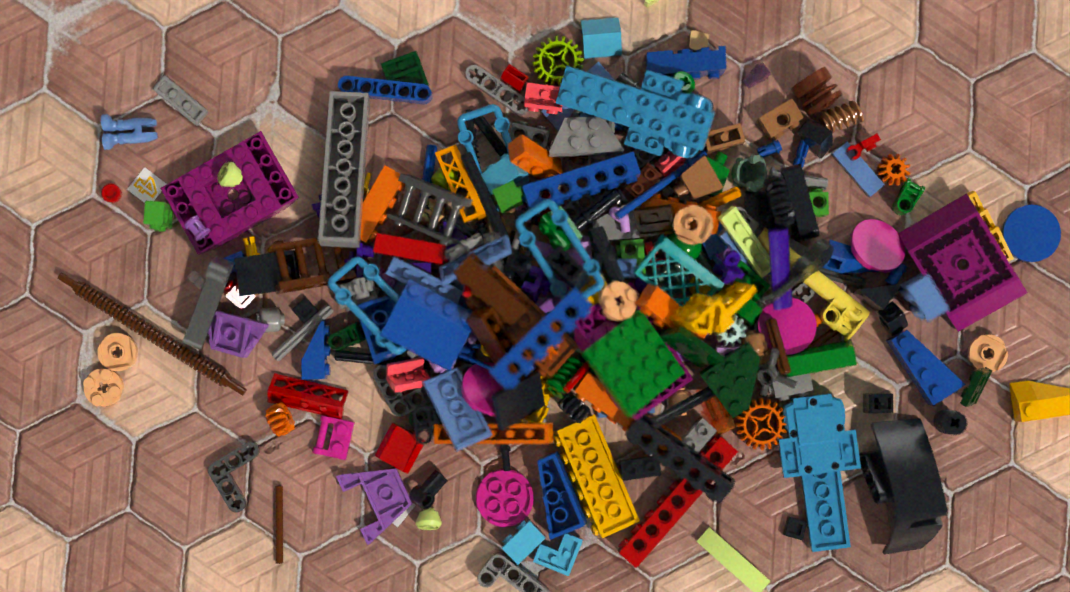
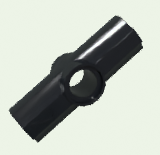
M600 226L591 229L587 234L595 251L593 252L594 258L599 263L607 284L614 281L622 282L625 279L617 261L618 255L614 246L610 244L604 227Z

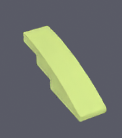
M710 527L697 540L705 550L753 592H762L771 582Z

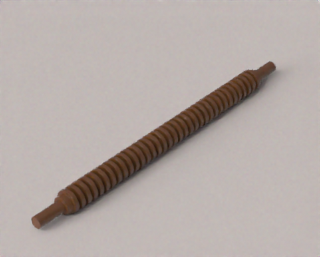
M64 273L59 274L58 279L73 288L72 290L75 292V295L83 298L89 304L92 303L97 309H100L107 315L109 314L110 317L121 322L127 328L130 327L132 331L134 330L138 335L145 339L147 338L148 341H151L157 347L164 348L165 352L168 351V354H172L176 359L183 363L185 362L191 368L193 367L195 371L202 372L203 376L206 375V378H210L214 383H219V386H228L242 396L246 393L247 389L234 382L232 377L229 376L230 374L225 373L224 370L221 371L220 367L217 368L212 362L208 363V360H204V357H200L199 354H196L190 348L187 349L186 346H183L177 340L175 341L171 336H166V333H162L161 330H158L152 324L149 325L148 322H145L139 316L137 317L133 312H128V309H124L123 306L107 298L103 293H99L98 290H95L90 285H86L85 282H76Z

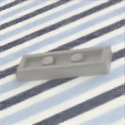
M165 75L152 89L196 126L209 113V111Z

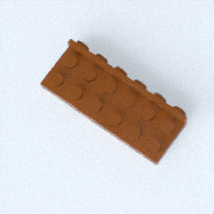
M494 266L492 270L531 305L513 326L503 322L515 343L518 344L547 314ZM472 292L469 297H464L466 300L465 305L472 311L477 307H487L485 301L481 297H476ZM555 322L550 325L551 329L555 332L561 330ZM566 332L561 336L563 340L559 343L560 347H553V349L557 350V355L551 353V360L545 357L544 362L537 360L533 364L537 367L536 371L543 378L545 376L547 378L552 377L577 350V343ZM539 340L540 346H544L547 344V342H542L541 340ZM530 349L522 352L526 360H530L534 356L533 353L528 354Z

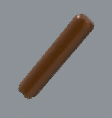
M774 318L765 321L772 348L779 350L777 359L779 373L785 375L790 373L791 369L778 323Z

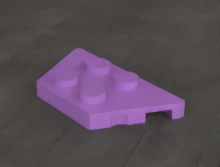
M216 310L208 331L210 347L213 350L247 358L267 330L269 324Z

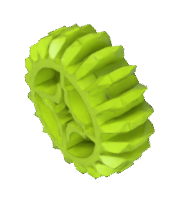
M555 36V42H552L549 37L547 38V45L545 42H541L543 49L536 47V52L539 54H533V58L538 61L532 62V65L539 66L534 69V73H540L538 75L539 80L545 77L544 84L551 81V85L557 82L558 86H561L563 76L553 75L559 70L565 71L566 66H570L565 61L567 52L573 57L574 68L583 70V66L578 63L584 62V58L579 57L582 55V51H576L578 48L577 44L571 47L573 40L570 39L565 43L564 36L561 41H558V36ZM553 48H562L557 54L548 53ZM561 56H562V59H561L562 65H560V64H559V66L556 65L555 68H554V65H555V60H554V59H556V60H557V58L560 59ZM543 57L547 58V61L551 63L549 72L542 65Z

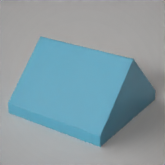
M619 17L581 21L584 59L622 56Z

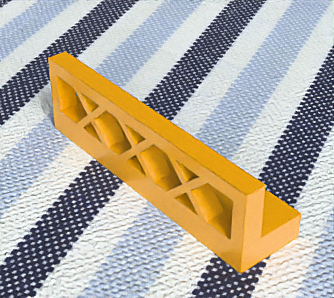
M455 144L435 152L450 191L456 193L458 188L462 187L467 192L466 197L473 200L471 206L475 211L474 214L466 217L464 206L459 210L463 222L466 223L478 218V221L485 219V210L463 164L457 145ZM450 153L452 157L451 165L444 163L441 156ZM451 170L458 172L460 176L458 182L450 179L449 174Z

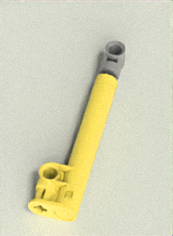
M736 207L766 252L770 255L768 229L766 227L763 229L759 227V223L748 215L743 208ZM789 247L790 267L792 270L794 263L802 256ZM819 270L803 281V283L827 301L819 313L821 322L828 325L832 330H837L844 336L843 340L848 341L867 319L870 311ZM828 311H831L833 313V319L831 321H828L826 319V313Z

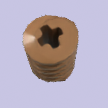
M853 100L849 101L848 104L843 103L841 107L835 106L834 109L829 108L827 112H820L821 125L830 129L832 133L835 132V126L842 130L843 123L848 128L850 126L849 121L853 125L857 124V118L860 122L864 121L860 107Z

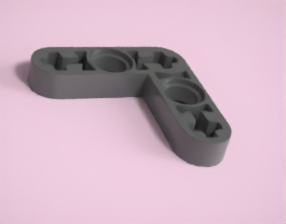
M255 442L243 444L212 463L208 468L209 476L232 512L238 513L244 510L247 501L231 472L259 455L260 447ZM248 445L255 448L253 456L252 454H247L243 458L241 453L248 450ZM232 455H236L239 458L237 466H233L229 462V458ZM224 460V461H225V465H226L230 470L227 471V468H224L223 470L220 471L221 475H219L218 473H217V474H214V472H213V471L215 470V467H214V466H215V465H216V467H221V466H223L224 463H223L222 461ZM227 481L232 484L231 492L223 490L222 485L224 482ZM235 491L237 492V495H234L235 499L241 500L242 502L240 504V509L238 506H233V504L235 503L233 497H231L230 499H228L227 497L229 495H232Z

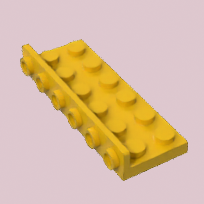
M595 414L587 417L581 423L575 422L553 431V441L562 452L560 454L561 460L564 465L567 464L569 472H567L568 477L572 483H575L577 488L575 490L576 496L583 502L584 507L582 509L586 518H589L591 521L590 529L593 535L602 539L640 522Z

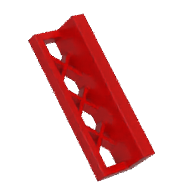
M274 373L267 392V402L272 404L282 402L289 408L342 420L349 390ZM276 381L285 382L286 386L278 387L275 384ZM303 386L305 390L301 392L296 391L294 387ZM320 390L324 394L317 396L313 394V391ZM337 394L342 395L343 397L342 400L339 401L334 400L331 396Z

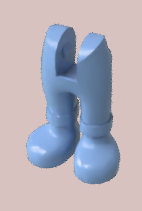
M108 114L101 115V126L104 132L134 130L131 133L102 134L104 150H110L118 143L136 144L158 139V133L156 132L142 133V128L157 126L156 119L131 118L114 121Z

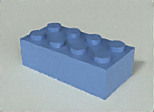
M918 273L900 284L901 289L899 292L904 300L911 303L909 309L919 319L930 321L949 310L929 275Z

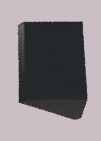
M900 284L854 290L853 294L874 311L884 310L900 289Z

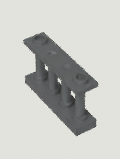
M401 173L398 181L405 183L404 196L398 214L388 213L387 217L392 219L396 225H407L435 237L443 245L458 244L459 240L451 237L459 210L463 206L471 207L473 200L413 175ZM418 188L420 189L421 196L414 218L410 220L405 215L413 190ZM432 194L436 196L435 199L437 201L427 227L420 224L428 197ZM449 201L452 202V209L443 234L435 229L443 205Z

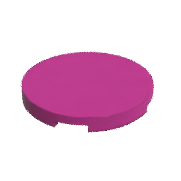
M868 219L860 222L852 230L850 235L851 251L857 261L865 268L888 273L895 270L903 262L905 245L899 233L889 224L880 220Z
M793 297L792 307L774 310L773 304H770L763 309L758 319V332L764 334L767 347L771 351L773 348L765 321L772 318L777 320L786 355L796 354L806 349L813 341L817 328L816 318L810 307L803 301Z
M483 362L493 368L495 367L494 363ZM475 364L466 371L462 379L461 392L463 398L473 410L489 414V416H495L492 394L504 387L489 373L491 370Z
M499 469L489 473L480 482L476 492V504L479 512L489 523L498 527L517 525L529 515L533 506L534 495L529 481L515 470L504 471Z

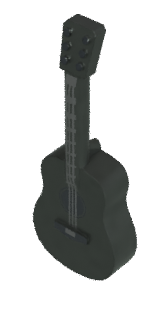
M824 238L817 241L794 263L792 270L789 272L791 278L773 294L759 299L758 306L765 308L773 304L775 300L780 298L799 281H805L810 275L820 270L830 260L834 247Z

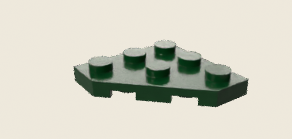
M749 341L724 356L723 363L708 366L700 372L701 377L732 418L749 409L760 363V356Z

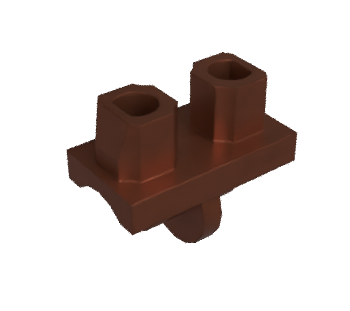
M649 163L640 171L641 174L637 181L628 184L625 188L635 198L650 189L662 177V174Z

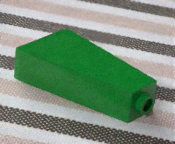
M851 339L787 355L791 372L786 375L787 377L857 365Z

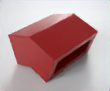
M510 64L500 77L502 82L521 93L529 79L527 75Z

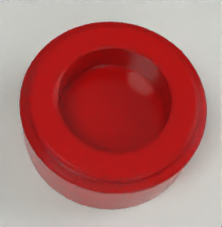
M110 183L102 188L101 196L106 202L116 203L122 197V190L119 186Z

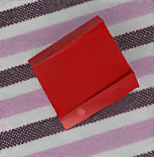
M392 422L375 456L408 474L424 445H419L414 441L413 432Z

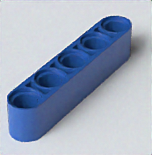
M343 76L338 81V87L341 92L368 93L370 99L415 104H428L432 100L431 89L425 84L355 76ZM346 82H351L352 88L344 90L343 85ZM370 84L371 90L363 92V85ZM384 86H389L390 92L388 94H382L381 88ZM407 88L409 89V94L401 96L399 94L400 90ZM426 90L428 91V96L423 99L419 98V92Z

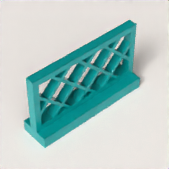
M663 234L660 235L656 245L634 271L637 276L649 285L658 286L657 278L667 277L668 286L659 288L663 291L668 290L669 294L665 293L681 307L690 299V297H686L685 287L695 286L696 294H699V285L707 284L711 289L704 295L712 296L717 289L720 290L724 286V283ZM659 248L665 252L666 260L655 261V253ZM666 263L667 273L656 274V264ZM669 263H680V271L670 272ZM652 265L653 275L645 276L641 273L645 266ZM693 273L695 283L685 284L684 274ZM681 275V284L671 286L670 276ZM682 288L683 298L674 299L672 297V289Z

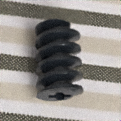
M940 410L933 419L935 428L944 434L959 435L967 427L965 415L955 410Z

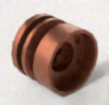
M826 67L815 71L791 88L797 99L807 97V100L801 105L803 108L810 104L812 105L806 111L808 116L825 110L843 94L841 90L833 94L831 93L838 85H826L832 78Z

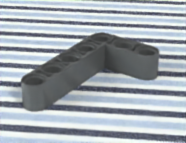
M218 256L211 260L205 275L207 278L184 336L183 344L199 350L202 349L234 262Z
M465 364L459 367V370L463 377L464 369L466 367H472V364ZM380 365L374 369V379L391 412L395 416L407 415L431 402L424 387L418 388L407 395H404L403 392H396L394 396L388 395L387 388L390 385L386 378L381 379L378 376V371L381 368L387 369V365ZM418 393L422 396L421 404L413 402L414 394ZM399 402L403 403L406 407L403 413L396 411L395 407Z

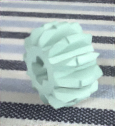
M736 314L732 316L734 323L728 328L733 327L734 331L731 330L729 333H727V330L723 333L714 332V335H717V341H723L724 346L730 342L731 346L734 347V341L741 343L740 337H746L744 331L747 327L743 325L744 320L742 318L737 320Z

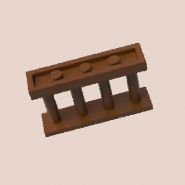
M319 237L285 243L283 240L272 242V245L269 246L267 249L268 253L276 252L282 278L276 286L277 294L328 286V279L334 273L330 274L326 269L322 246L318 241ZM314 246L319 269L318 276L311 277L308 274L303 252L304 247ZM333 247L339 270L345 265L341 247ZM295 249L301 275L297 280H292L289 277L284 255L285 250ZM349 270L335 283L351 282L356 277L355 271Z

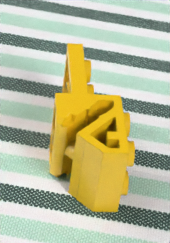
M734 281L733 285L725 284L723 289L713 296L697 293L690 297L683 307L676 310L671 320L676 327L683 326L692 332L711 334L713 331L723 333L734 323L731 316L758 291L754 285Z

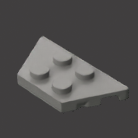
M599 117L564 118L549 150V157L623 154L624 150L605 119Z

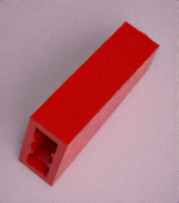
M376 233L374 253L444 265V261L448 262L445 256L446 245Z

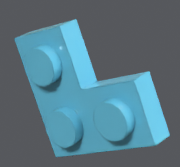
M566 533L558 550L540 543L533 562L569 576L583 539Z

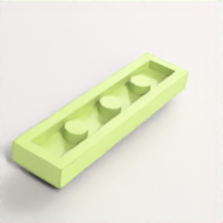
M731 206L718 219L755 273L763 278L771 271L770 256L737 208Z

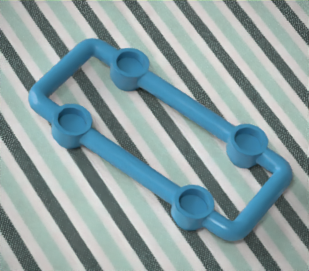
M495 104L464 113L457 119L460 131L458 140L465 146L467 153H472L481 174L482 171L472 145L473 134L467 130L465 121L494 112L496 117L495 129L501 133L509 153L508 143L512 141L508 131L510 122L507 118L503 117L500 107ZM528 175L515 185L517 187L520 186L522 189V186L527 185L529 182ZM522 197V202L525 203V198ZM495 205L497 211L500 212L501 210L499 208V205Z
M543 200L516 219L515 226L520 234L519 242L521 245L528 247L552 284L550 288L552 294L559 296L563 300L567 296L566 284L563 281H558L536 246L534 233L527 231L523 225L525 221L549 207L553 213V223L562 227L583 260V268L596 281V284L581 293L587 299L604 286V279L599 272L600 265L596 260L589 257L568 224V214L564 210H560L553 200Z
M361 257L352 258L328 279V286L335 293V301L340 305H346L376 336L375 342L378 346L387 347L393 354L403 353L406 350L405 348L397 347L393 342L380 336L382 330L351 300V292L346 288H340L335 283L358 264L363 269L365 279L374 281L397 304L400 296L379 276V268L375 264H368Z

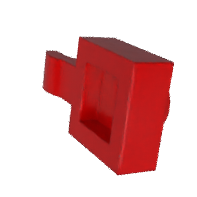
M877 133L856 145H851L846 149V152L850 150L855 151L856 155L851 158V161H854L861 156V151L864 149L868 152L876 148V143L881 139Z

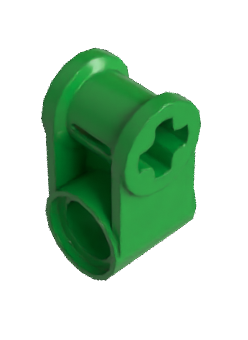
M908 177L892 205L894 213L902 216L911 212L923 194L925 186L917 185ZM900 201L906 203V210L900 208Z

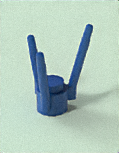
M467 342L463 346L457 359L472 365L477 364L489 370L493 369L492 366L474 359L476 351L473 348H481V344H470Z

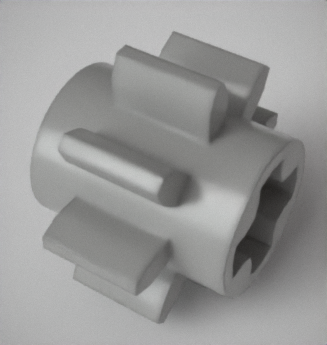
M365 277L352 280V286L348 287L351 296L355 295L356 300L370 297L369 291H373L371 282H366Z

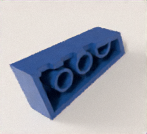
M719 46V50L713 51L709 47H703L696 50V52L690 49L678 50L677 54H674L672 50L647 52L645 56L646 70L669 77H674L677 72L684 71L689 73L694 80L707 76L708 79H719V76H722L727 69L726 46Z
M902 330L886 340L927 405H936L966 385L908 330Z
M558 451L541 457L537 462L549 529V539L551 540L586 526L587 520Z

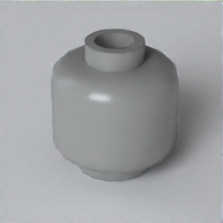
M277 307L261 308L259 313H256V321L269 324L264 333L278 332L281 325L285 324L284 313H280Z

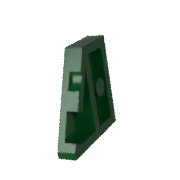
M417 51L381 63L386 80L429 86Z

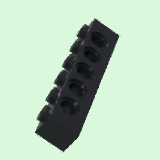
M645 414L632 421L625 432L628 441L642 447L647 455H653L664 467L671 468L679 478H685L693 488L703 491L711 501H716L720 504L734 488V478L662 426L653 428L650 423L651 418ZM648 433L652 438L646 439L642 434ZM665 445L668 449L661 450L658 446ZM680 456L684 460L679 462L676 461L674 457ZM697 468L699 472L693 473L690 469ZM712 479L715 483L708 484L706 480Z

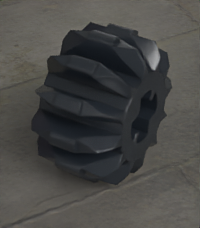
M573 392L563 395V399L558 401L559 408L576 423H581L591 412L590 408L577 398Z

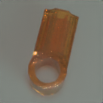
M716 396L705 401L712 418V425L717 430L716 434L718 436L736 428L731 415Z

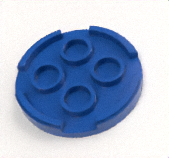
M1025 205L1013 210L1007 216L1002 226V235L1013 257L1024 262H1037L1048 258L1055 252L1060 243L1061 229L1057 218L1051 211L1039 205Z

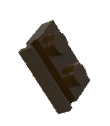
M672 204L636 208L633 211L636 226L639 230V237L676 233L673 227L675 215Z

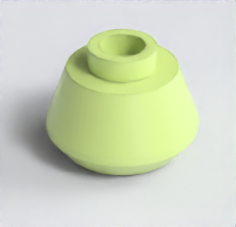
M226 162L221 167L217 180L220 186L234 187L241 183L243 175L234 162Z
M428 508L419 512L415 524L422 530L439 529L442 522L439 513L434 508Z

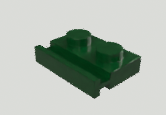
M985 367L972 372L969 378L971 382L961 394V405L969 407L977 403L993 370Z

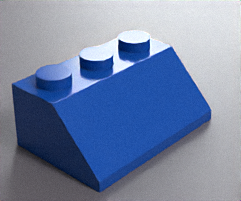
M387 295L357 306L380 330H383L396 303ZM360 320L374 365L400 355L393 354L387 347L378 346L375 342L376 336Z

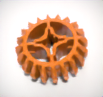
M759 398L758 404L755 399H752V406H749V409L742 412L743 416H736L737 419L741 420V423H735V426L741 427L736 433L744 434L740 437L741 441L748 439L745 443L746 446L753 442V449H756L758 444L760 450H764L765 444L768 449H771V442L776 446L778 445L776 438L784 439L779 434L780 432L787 433V430L782 429V425L785 426L786 423L781 420L786 416L779 415L783 411L781 407L775 410L777 407L776 402L770 406V399H767L765 404H763V398ZM759 408L768 409L761 417L751 414ZM772 413L776 419L775 430L769 424ZM747 418L753 423L751 435L746 427ZM754 419L765 420L764 424H766L767 428H758L757 426L759 425H757V421ZM763 431L771 434L769 438L764 440L755 439Z

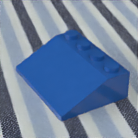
M409 279L380 336L450 372L472 330L466 321L472 312Z

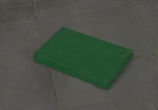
M683 326L659 331L658 333L665 344L699 368L721 364L724 361L725 357Z

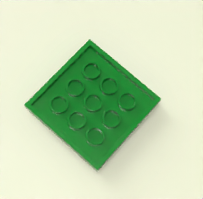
M640 309L582 352L627 418L635 414L685 373L647 317L640 312Z

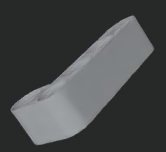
M501 552L494 553L478 574V583L482 587L492 586L498 577L501 576L520 592H536L538 587L540 588L539 592H551L550 589ZM497 557L502 558L504 564L500 567L493 564V560ZM512 569L519 572V576L515 579L510 578L508 572ZM489 573L492 576V580L484 582L481 575ZM527 581H531L534 584V588L530 591L526 590L523 586Z

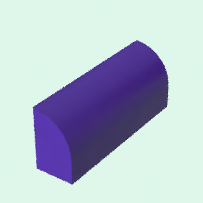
M788 227L768 228L772 294L791 278L789 273L791 267ZM792 288L775 300L773 303L774 310L793 306Z

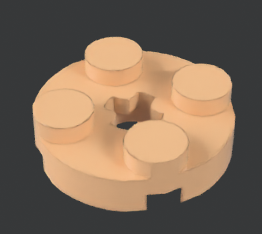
M690 205L678 211L674 218L673 227L677 237L682 242L691 245L701 244L712 233L713 217L705 208ZM695 219L698 227L692 231L689 222H693Z
M614 281L602 288L598 302L604 310L602 311L608 319L621 321L634 314L638 295L626 283ZM619 297L621 300V304L617 306V301H615L614 298Z
M123 333L109 334L98 347V359L102 365L111 371L127 370L136 363L138 355L137 345L132 337ZM116 347L122 350L119 358L113 354V351H116Z
M980 335L970 343L967 351V360L976 370L988 367L995 372L1005 365L1008 352L1004 346L1005 343L995 335ZM989 348L992 357L984 358L983 351H987Z
M105 368L92 371L83 382L84 394L88 401L95 406L106 407L115 404L121 398L122 390L124 389L121 376L117 372ZM101 383L108 384L107 392L100 391Z

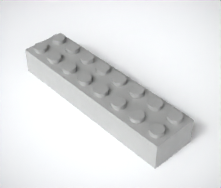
M330 91L318 238L321 246L360 248L370 109L368 93Z

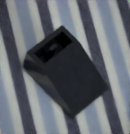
M295 250L284 251L289 277L292 280H297L300 275ZM276 252L234 258L239 297L276 292V286L282 279Z

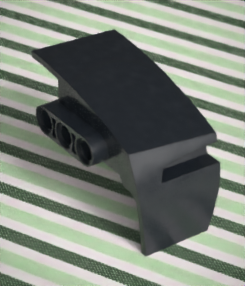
M921 418L871 423L870 425L879 449L862 452L859 454L861 470L876 504L884 503L889 514L888 522L891 527V534L882 552L886 555L921 549L937 535L943 526L940 517L947 516L948 513L939 471Z

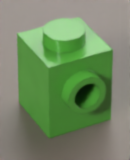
M514 181L492 189L502 213L523 205L521 198L524 197L520 186L516 187Z

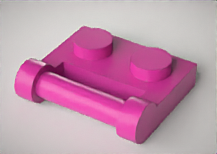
M321 415L316 446L313 447L312 453L346 460L355 422ZM332 423L334 427L329 448L323 449L328 424Z

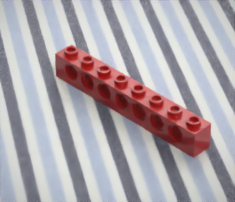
M714 436L707 443L709 447L706 451L699 452V454L712 462L710 454L717 451L719 459L712 463L721 470L738 453L721 436L717 438ZM697 468L690 469L693 473H697ZM681 478L679 481L675 480L669 487L670 492L666 496L663 494L656 503L658 505L654 510L650 509L644 515L645 520L642 524L637 523L631 530L632 535L628 539L624 538L618 545L620 548L618 553L635 568L643 562L703 493L700 489L696 490L695 488L690 491L685 490L684 484L687 482L685 478ZM708 479V480H706V482H707L708 484H711V483L713 482V480H712V479ZM673 496H681V503L679 505L672 504L671 499ZM661 510L669 512L667 519L662 520L659 518ZM650 524L656 526V531L653 534L646 533V527ZM636 539L643 540V546L639 549L633 547V542Z

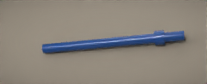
M702 150L693 158L689 157L682 166L617 211L615 217L620 220L677 179L703 156H707V153Z

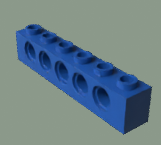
M633 151L523 185L522 192L528 210L546 200L539 195L542 191L549 192L550 197L548 199L553 200L559 206L568 199L575 201L581 199L582 195L587 193L589 195L600 193V189L603 188L610 190L617 188L623 182H626V184L636 182L641 172ZM616 168H620L623 170L624 174L622 176H617L614 174L613 170ZM602 174L605 180L599 182L595 179V175ZM580 179L585 180L587 186L579 187L576 182ZM561 185H565L568 187L569 191L567 193H561L558 190V187Z
M574 288L489 373L505 390L509 387L511 389L515 388L520 383L518 378L523 373L527 376L535 368L533 364L537 360L541 362L549 354L547 350L552 345L556 347L563 340L561 336L566 331L570 333L576 328L577 324L575 322L580 317L584 320L592 312L590 310L592 304ZM567 308H573L576 311V315L573 318L565 315ZM555 321L562 325V329L558 332L553 331L550 326ZM540 335L548 339V343L544 346H540L536 342L537 337ZM526 349H530L534 354L530 360L522 357V352ZM511 363H516L519 366V371L516 374H511L508 371V366Z

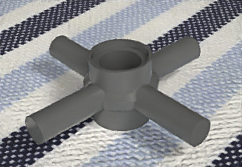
M776 348L772 349L769 361L763 365L759 364L757 378L762 383L759 395L762 397L767 396L769 386L775 381L793 389L797 385L796 381L779 373L777 366L779 350Z

